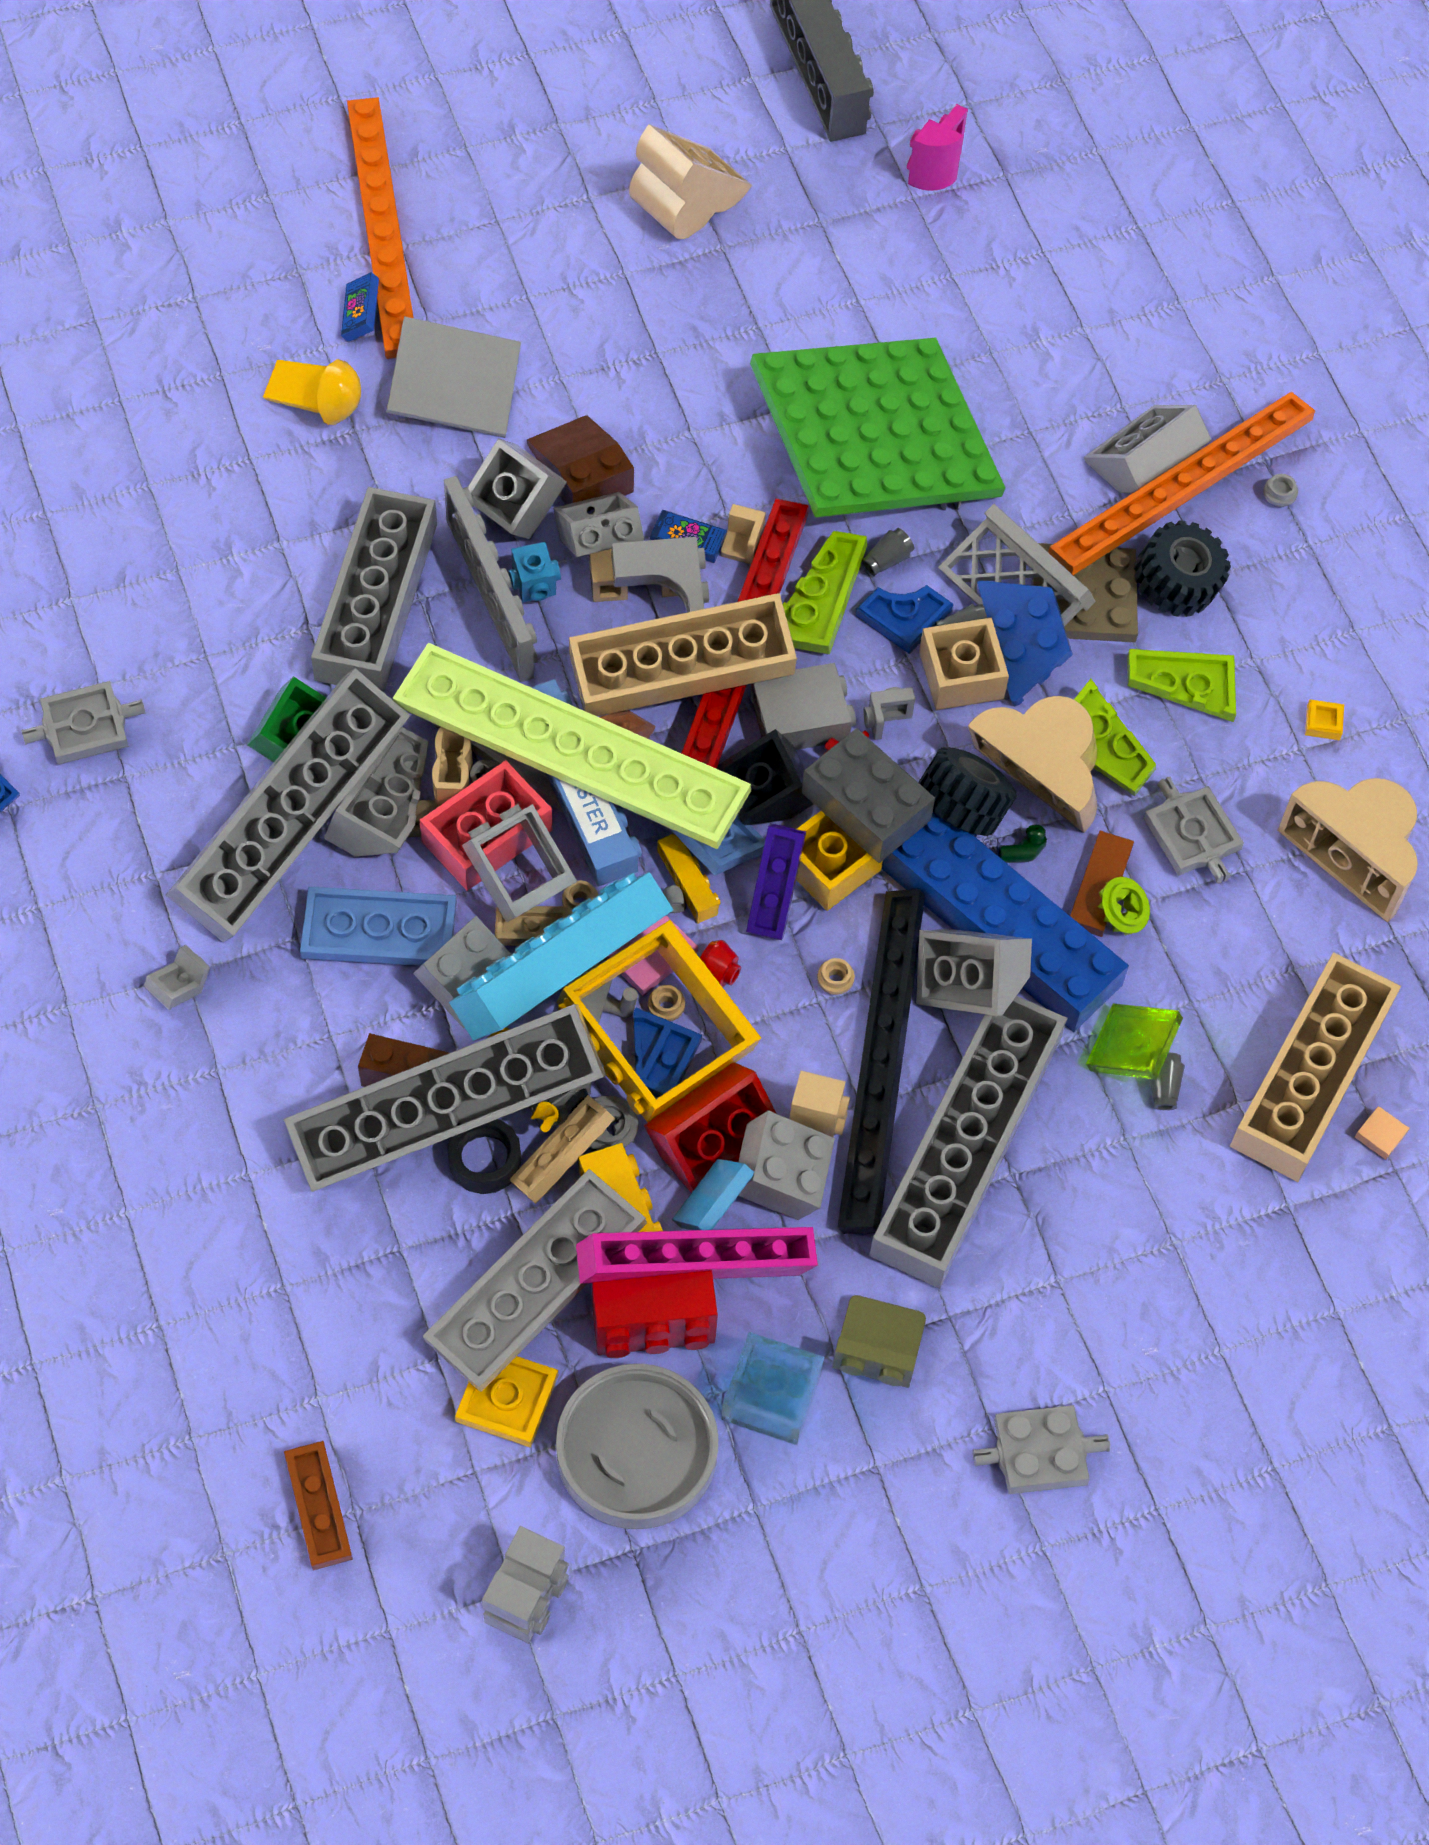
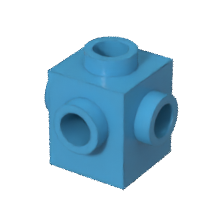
M541 542L511 549L512 569L508 570L512 590H519L522 603L532 600L541 601L556 595V581L561 580V573L557 560L550 559L546 543Z

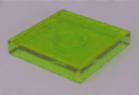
M1113 1003L1086 1062L1087 1067L1091 1072L1156 1080L1183 1020L1182 1015L1178 1010Z

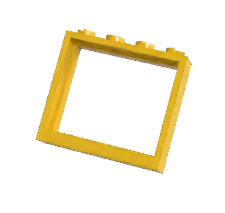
M671 920L665 922L563 988L556 1002L558 1010L573 1004L579 1005L599 1059L604 1065L603 1068L606 1076L613 1084H618L627 1095L626 1099L630 1108L636 1114H641L647 1122L731 1063H736L751 1053L761 1039L760 1035ZM658 950L732 1048L656 1099L581 999Z

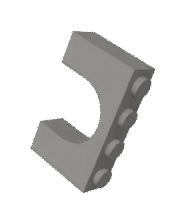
M697 537L612 543L611 559L614 587L649 584L667 587L682 599L687 612L704 609V603H709L708 582H701L700 569H705L706 567L704 548H698Z

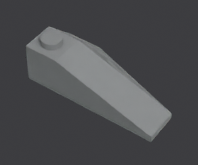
M401 727L336 809L324 839L355 857L398 853L415 827V814L421 791L419 790L429 742Z

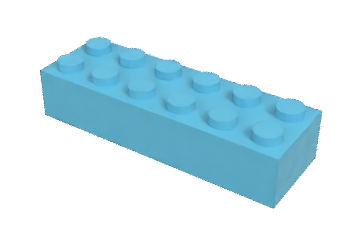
M648 872L639 877L631 873L621 880L613 881L599 891L601 894L593 899L589 898L571 910L572 914L564 919L560 918L543 929L544 933L520 944L515 948V953L507 958L503 957L488 966L486 973L477 978L473 977L456 989L460 995L449 1001V1004L473 1041L504 1029L672 912V906L651 873Z

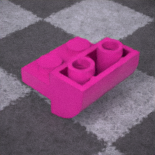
M956 104L949 114H944L941 117L939 123L929 119L921 130L917 129L910 140L912 155L907 163L909 185L921 190L934 191L944 189L957 180L968 109Z

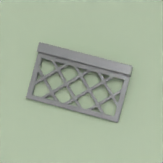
M995 504L984 513L987 518L938 567L977 605H983L982 598L977 594L978 581L995 580V582H1001L1003 579L1019 578V584L1025 585V578L1040 577L1043 579V587L1050 586L1056 591V599H1065L1070 604L1061 614L1064 626L1082 608L1087 611L1096 602L1086 586ZM988 531L997 537L996 550L978 551L979 540ZM1002 543L1009 549H1002ZM996 557V573L978 574V558ZM1002 557H1019L1020 571L1002 572ZM961 559H972L971 575H956L951 569ZM1026 565L1032 570L1026 571ZM965 582H971V588Z

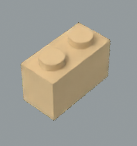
M800 1071L791 1104L790 1120L833 1138L835 1134L842 1135L850 1097L844 1096L846 1081Z

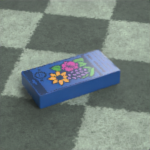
M372 272L346 284L341 336L348 342L374 331L379 278Z
M662 509L650 535V540L697 537L698 548H704L705 560L715 563L724 543L727 530Z

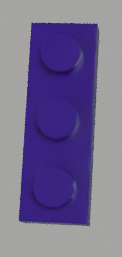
M772 823L769 824L746 932L778 940L784 938L806 831Z

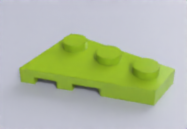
M1129 649L1127 656L1129 687L1234 722L1236 717L1234 655Z
M1090 678L1074 700L1087 710L1092 720L1097 745V759L1093 768L1133 796H1136L1156 770V763L1134 734L1126 728L1117 716L1115 709L1104 699L1098 691V687Z

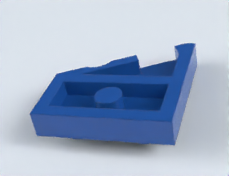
M636 1007L633 1015L635 1072L652 1095L658 1098L681 1083L702 1041V1034Z

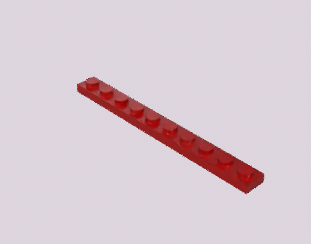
M775 498L737 602L781 592L809 514V505ZM747 685L703 694L681 754L717 769Z

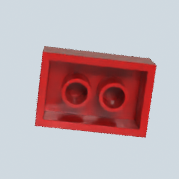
M712 1270L592 1282V1311L597 1355H606L609 1358H622L635 1351L646 1350L648 1354H661L667 1352L669 1348L685 1346L688 1350H699L715 1343L718 1313Z

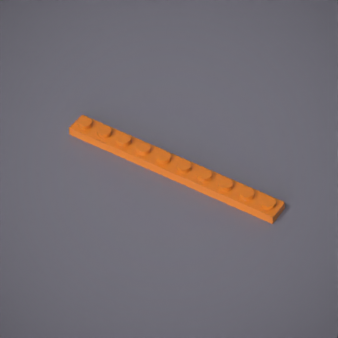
M379 97L347 100L372 272L379 278L377 305L386 359H392L397 357L404 316L414 317Z
M1292 391L1051 545L1048 553L1072 575H1075L1312 421L1315 410Z

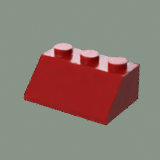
M733 1062L646 1123L644 1127L660 1157L692 1193L717 1159L733 1162L739 1161L747 1123L766 1111L776 1113L756 1072Z

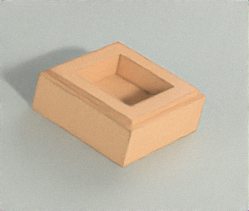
M1378 1106L1358 1130L1354 1138L1386 1160L1410 1128Z

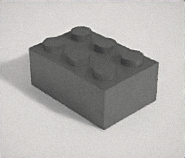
M858 728L804 770L802 794L878 863L882 862L931 821L935 797Z

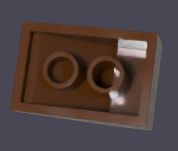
M588 415L527 439V445L536 459L567 481L559 493L565 505L620 492L624 496L634 492V467L619 443ZM590 506L587 508V511H590L594 508Z

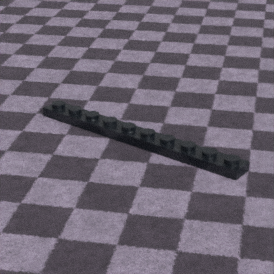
M921 889L886 891L837 1226L843 1234L876 1233L881 1222L918 953L919 930H921L925 895Z

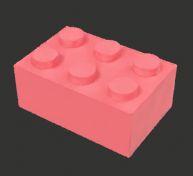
M505 760L420 819L421 841L464 889L468 891L482 881L462 847L464 843L471 840L468 832L486 822L489 823L491 828L502 822L499 815L519 804L522 810L533 804L550 833L553 830L552 808ZM518 823L480 846L496 871L533 844L521 823Z

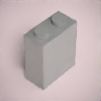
M835 663L795 669V674L751 683L750 697L761 737L777 729L793 744L795 750L826 745L832 737L840 742L850 734L851 726L856 725L854 708L852 705H847L845 696H847L845 677L838 675Z

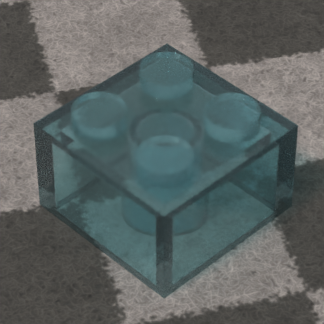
M749 1332L723 1402L721 1420L797 1445L822 1375L825 1357Z

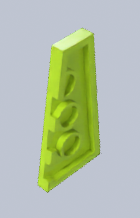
M833 531L811 562L812 567L805 578H800L795 585V592L789 601L783 603L794 648L824 654L831 653L868 545L867 536Z

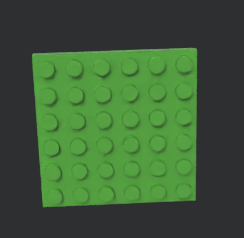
M936 337L756 353L752 355L750 365L815 517L1002 497L1006 487Z

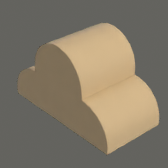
M648 124L637 144L636 157L641 164L631 179L629 194L636 203L677 239H686L702 229L715 212H724L736 205L746 195L752 185L709 147Z
M1052 696L1039 700L1025 714L1011 708L997 707L980 713L970 722L968 728L975 749L1083 833L1087 831L1093 823L1097 812V799L1091 775L1097 759V745L1091 717L1079 702L1064 696Z
M1380 778L1363 780L1355 784L1348 791L1337 784L1325 781L1310 782L1295 790L1291 794L1277 831L1386 922H1389L1396 915L1416 874L1418 865L1415 850L1408 842V838L1417 820L1416 804L1408 791L1393 781Z

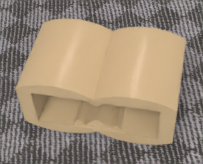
M443 727L439 728L435 737L436 761L432 769L436 807H439L469 786V775L473 765L471 740Z

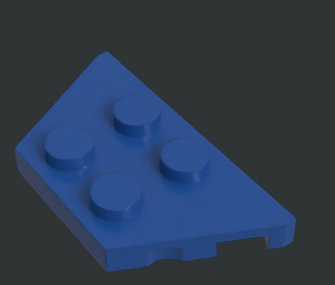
M979 581L977 584L987 618H992L1009 674L1007 689L1011 702L1015 707L1024 701L1022 697L1037 683L1041 685L1050 677L1053 669L1061 666L1073 653L1052 587Z

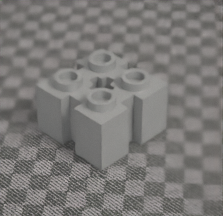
M519 1526L500 1569L496 1571L482 1598V1606L485 1610L483 1613L484 1623L528 1644L534 1633L541 1635L551 1614L548 1611L550 1600L553 1596L557 1598L561 1596L569 1579V1575L566 1574L569 1563L564 1561L565 1547Z

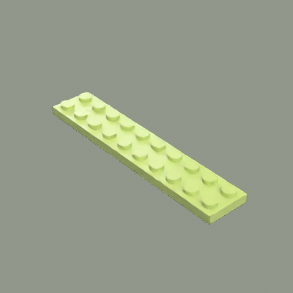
M430 643L426 645L393 697V701L409 713L715 849L719 848L751 792L750 783Z

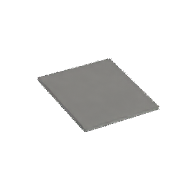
M404 316L386 412L505 438L521 342Z

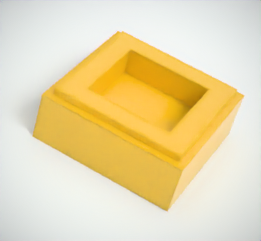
M1309 699L1306 711L1305 735L1340 740L1343 734L1344 704Z

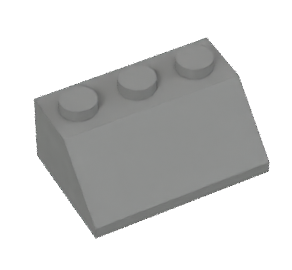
M1154 405L1087 454L1084 459L1093 470L1118 492L1134 493L1201 450L1200 448L1210 442L1211 438L1196 405Z
M955 929L919 930L916 1004L1002 1016L1030 978L1032 939Z

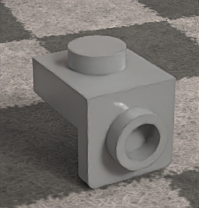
M892 687L884 691L870 693L869 707H864L863 714L866 728H872L874 740L882 739L885 721L912 718L915 704L913 687L902 689Z
M184 945L178 949L173 963L146 977L144 987L170 1010L202 993L210 968L201 957L195 954L187 945Z

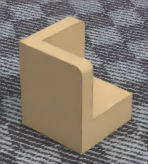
M732 504L729 512L728 531L721 548V556L751 564L765 528L766 512Z

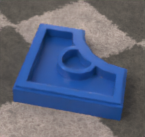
M925 585L916 592L907 594L889 593L877 587L856 608L855 616L910 654L921 643L923 628L935 627L936 621L945 619L953 611L954 604L928 585Z

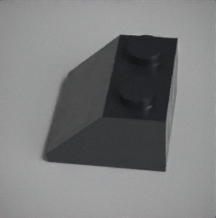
M774 729L717 766L718 770L751 784V792L738 813L744 825L788 820L814 805L802 794L805 768L793 744L777 729Z

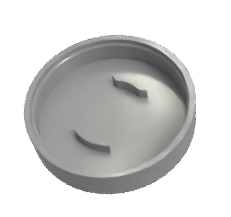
M625 1364L609 1368L584 1382L573 1393L562 1411L556 1434V1455L561 1479L573 1500L585 1512L601 1522L625 1529H648L670 1523L686 1514L700 1501L714 1476L718 1454V1430L713 1412L699 1390L684 1377L671 1370L649 1364Z

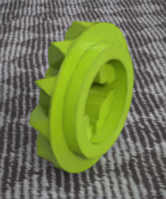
M1116 877L1106 882L1105 888L1099 892L1102 902L1098 908L1103 909L1106 915L1103 921L1112 924L1113 932H1123L1125 936L1141 931L1148 923L1150 916L1149 901L1142 887L1127 877ZM1120 900L1124 901L1123 907L1127 910L1123 914L1121 912L1122 906L1118 904Z

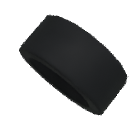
M501 1119L493 1120L451 1137L447 1147L452 1176L459 1185L470 1192L488 1194L496 1193L511 1184V1177L518 1171L521 1165L519 1138L513 1128ZM481 1137L498 1139L507 1149L505 1164L502 1168L492 1173L481 1174L469 1170L462 1162L461 1155L464 1146L468 1142Z

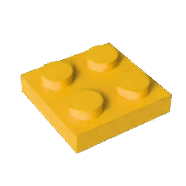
M516 1356L482 1392L478 1391L468 1382L455 1415V1422L531 1448L559 1376L558 1370Z

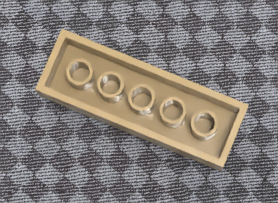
M780 593L569 637V654L583 711L595 716L795 674L797 661Z
M1333 952L1240 1122L1229 1147L1299 1182L1401 986Z

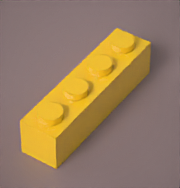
M671 834L657 841V852L674 883L682 890L685 902L698 924L717 916L720 899L709 888L710 882L705 874L702 875L697 858L691 856L687 846L675 834Z

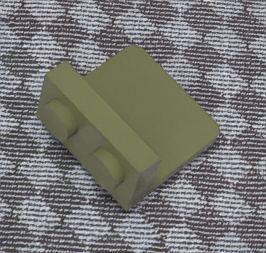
M859 1295L852 1296L836 1346L832 1368L841 1370L849 1375H861L880 1380L887 1385L909 1388L926 1322L925 1314L917 1310Z

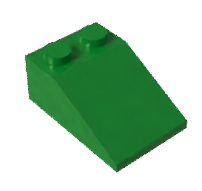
M293 676L280 688L247 746L274 762L326 697Z

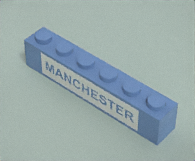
M556 679L531 687L573 706L567 690L561 691ZM545 773L597 887L621 879L631 873H637L638 857L642 856V852L635 836L629 837L625 829L628 826V822L622 807H615L614 803Z

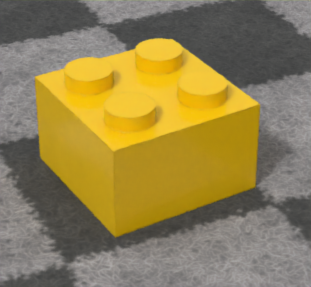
M822 811L797 828V830L806 831L796 881L826 911L881 871L882 862L878 863Z

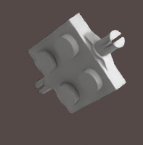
M107 681L40 698L43 710V725L25 730L22 729L21 731L25 745L47 739V742L54 750L57 764L60 765L129 747L124 732L125 718L146 713L142 699L121 705L120 701L114 696L111 682Z
M1171 777L1163 778L1158 782L1157 786L1162 791L1166 801L1160 806L1145 811L1143 819L1177 875H1182L1197 868L1208 867L1218 884L1222 883V881H1227L1231 874L1221 860L1228 855L1242 850L1244 842L1209 786L1195 792L1179 793Z
M1074 1405L999 1413L995 1415L994 1419L998 1438L996 1447L973 1449V1460L975 1467L998 1464L1005 1475L1008 1494L1086 1486L1090 1480L1086 1464L1087 1453L1109 1452L1110 1441H1108V1434L1084 1437L1083 1432L1078 1426Z

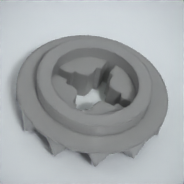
M615 1096L595 1098L594 1100L615 1118L612 1123H617L614 1125L615 1136L605 1130L589 1146L590 1150H601L619 1143H623L625 1148L631 1142L634 1143L639 1128L637 1114L630 1108L628 1102Z

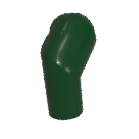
M1041 825L1029 826L1026 829L1027 835L1019 844L999 846V857L1006 863L1033 861L1046 846V830Z

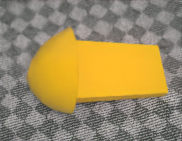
M336 359L328 366L277 360L263 398L267 401L320 413L324 423L336 425L349 417L358 407L361 400V383L357 372L351 365L339 359Z

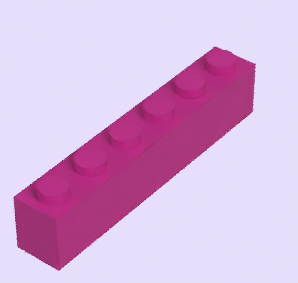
M813 1227L592 1233L576 1244L580 1284L712 1270L713 1279L800 1276L818 1266Z

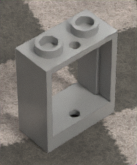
M620 492L553 508L559 539L577 557L612 549V543L644 541L638 506ZM592 506L594 508L593 513L588 514L587 508Z
M517 804L501 813L499 816L502 822L492 828L486 822L468 832L471 840L462 845L506 922L515 919L577 882L533 804L523 810ZM521 823L552 879L512 901L480 845Z

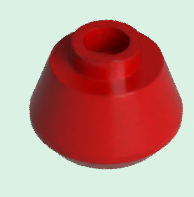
M724 940L710 942L701 954L700 959L722 987L726 984L733 985L741 971V966L738 965L739 957Z

